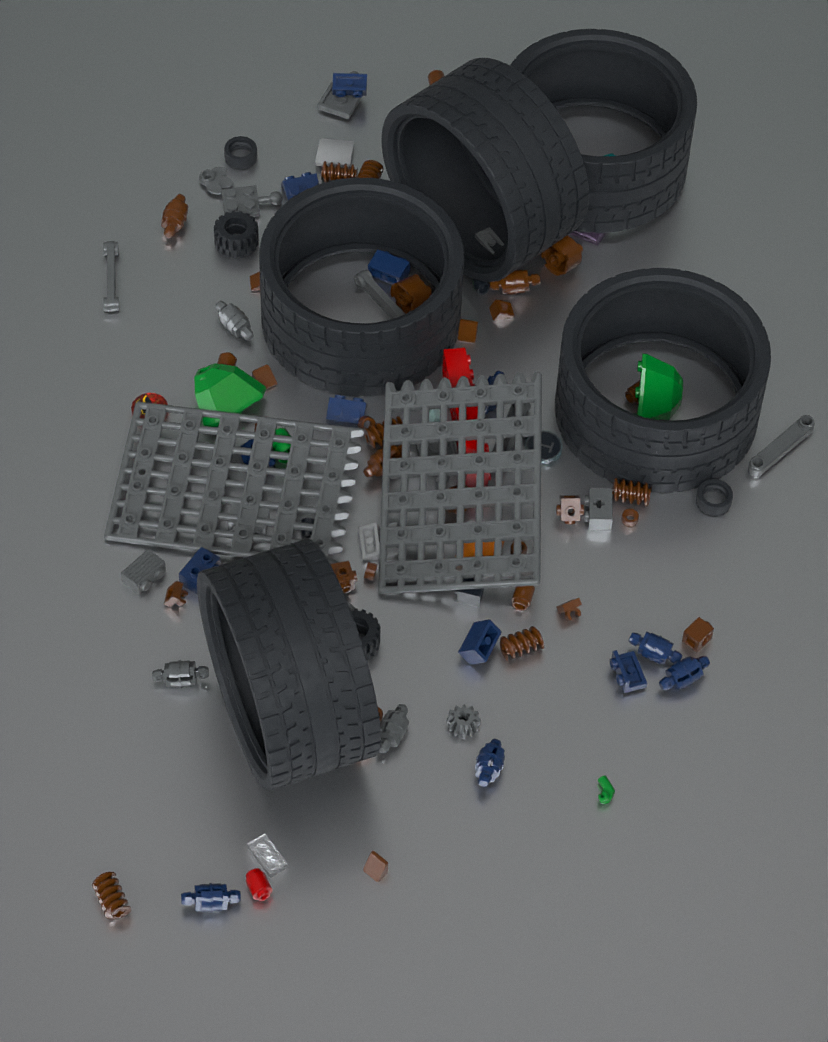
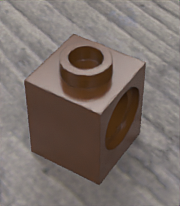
M698 617L684 630L682 642L698 653L712 639L714 628L708 621Z

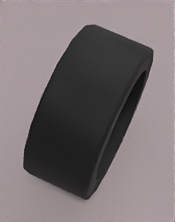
M244 136L229 139L224 147L226 163L235 169H246L253 166L257 160L256 143ZM241 148L251 152L243 157L231 154L232 151Z
M706 480L698 487L696 504L707 515H723L731 507L733 491L722 480ZM710 491L719 492L725 497V501L719 504L710 503L703 495Z

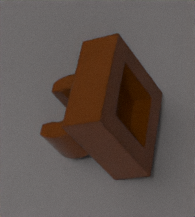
M176 580L167 588L164 605L172 607L175 603L178 606H183L186 603L181 598H185L188 595V592L182 589L183 583Z
M576 598L556 606L559 614L565 612V619L570 621L572 620L570 615L572 611L576 617L581 616V611L576 607L581 606L582 603L580 598Z

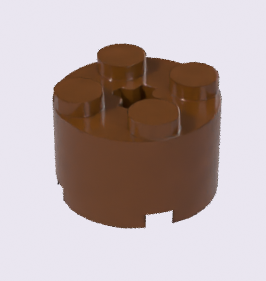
M567 235L543 251L541 257L542 259L545 258L546 264L544 265L552 274L556 276L565 275L580 265L583 248Z
M418 274L411 275L391 286V297H395V303L405 314L416 309L432 295L431 288L424 284Z

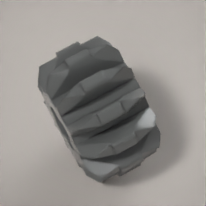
M464 704L462 708L456 705L454 710L449 711L446 723L449 732H454L455 737L461 735L464 739L465 735L472 737L473 732L477 733L479 731L481 719L479 718L478 711H474L473 706L466 708Z

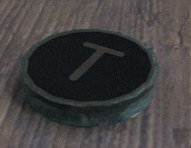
M542 430L541 464H550L551 461L555 462L561 456L562 442L556 434ZM534 436L527 438L525 450L534 449Z

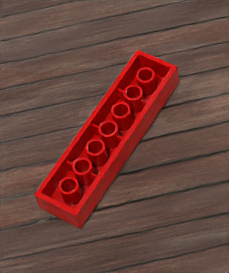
M465 347L444 349L443 378L449 379L452 388H456L458 380L462 376L469 380L470 386H475L472 383V380H474L473 369L469 368L471 366L470 354L467 355ZM478 406L466 407V420L477 419ZM449 408L451 421H459V408ZM466 440V454L477 453V440ZM485 443L484 453L489 452L488 443ZM484 473V487H487L488 481H491V473ZM465 474V485L468 488L476 487V474Z

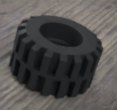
M243 211L226 212L224 216H219V220H216L214 225L216 249L220 250L222 255L226 254V257L229 258L230 256L233 258L249 256L251 251L254 252L259 244L258 223L255 221V218L253 216L250 217L249 213L244 214Z
M354 608V611H351L358 633L365 635L360 639L366 659L369 660L370 656H374L376 651L379 650L381 627L378 624V619L376 617L373 618L372 613L369 612L367 614L364 609L358 611V608Z

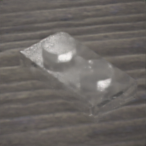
M265 833L247 843L248 849L270 878L288 868L287 862Z

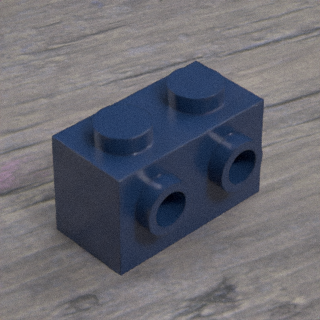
M377 249L368 264V270L373 278L393 285L408 277L410 274V263L404 258H398L389 252Z
M201 547L179 572V582L183 583V587L197 594L198 573L202 570L221 565V557Z
M490 619L474 622L458 653L470 665L487 662L502 631Z

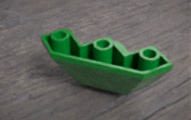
M642 353V359L637 364V372H640L639 387L635 388V398H638V410L634 414L651 419L670 420L682 403L683 378L674 366Z
M214 363L198 369L194 376L195 396L199 409L240 414L251 404L261 400L266 391L265 385L237 366ZM203 417L202 421L204 426L218 428L220 419Z

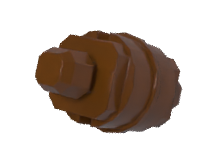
M178 194L175 199H172L163 211L161 226L164 228V236L167 238L173 237L187 220L188 205L185 204L186 199L182 194Z
M515 270L499 281L490 282V289L499 290V288H502L503 294L507 295L525 293L530 291L529 285L535 286L541 283L540 275L531 274V276H528L527 270Z
M395 445L391 446L390 459L402 458V445L397 447ZM383 448L377 450L370 457V460L367 461L368 466L363 470L366 477L382 476Z

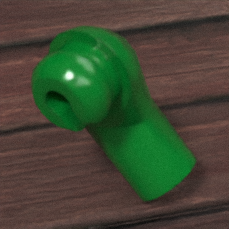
M604 775L598 779L602 787L598 799L602 804H608L612 801L615 789L607 776Z

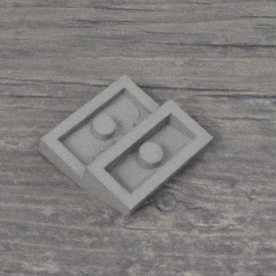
M320 138L315 165L322 166L323 162L326 161L327 166L333 162L334 167H336L339 162L341 168L347 163L348 169H350L354 141Z
M376 522L358 527L363 560L379 561L380 526ZM397 522L388 524V527L399 526ZM399 547L387 548V560L398 558Z

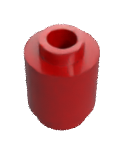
M259 868L247 872L245 881L253 899L259 901L268 899L272 893V888L265 873Z

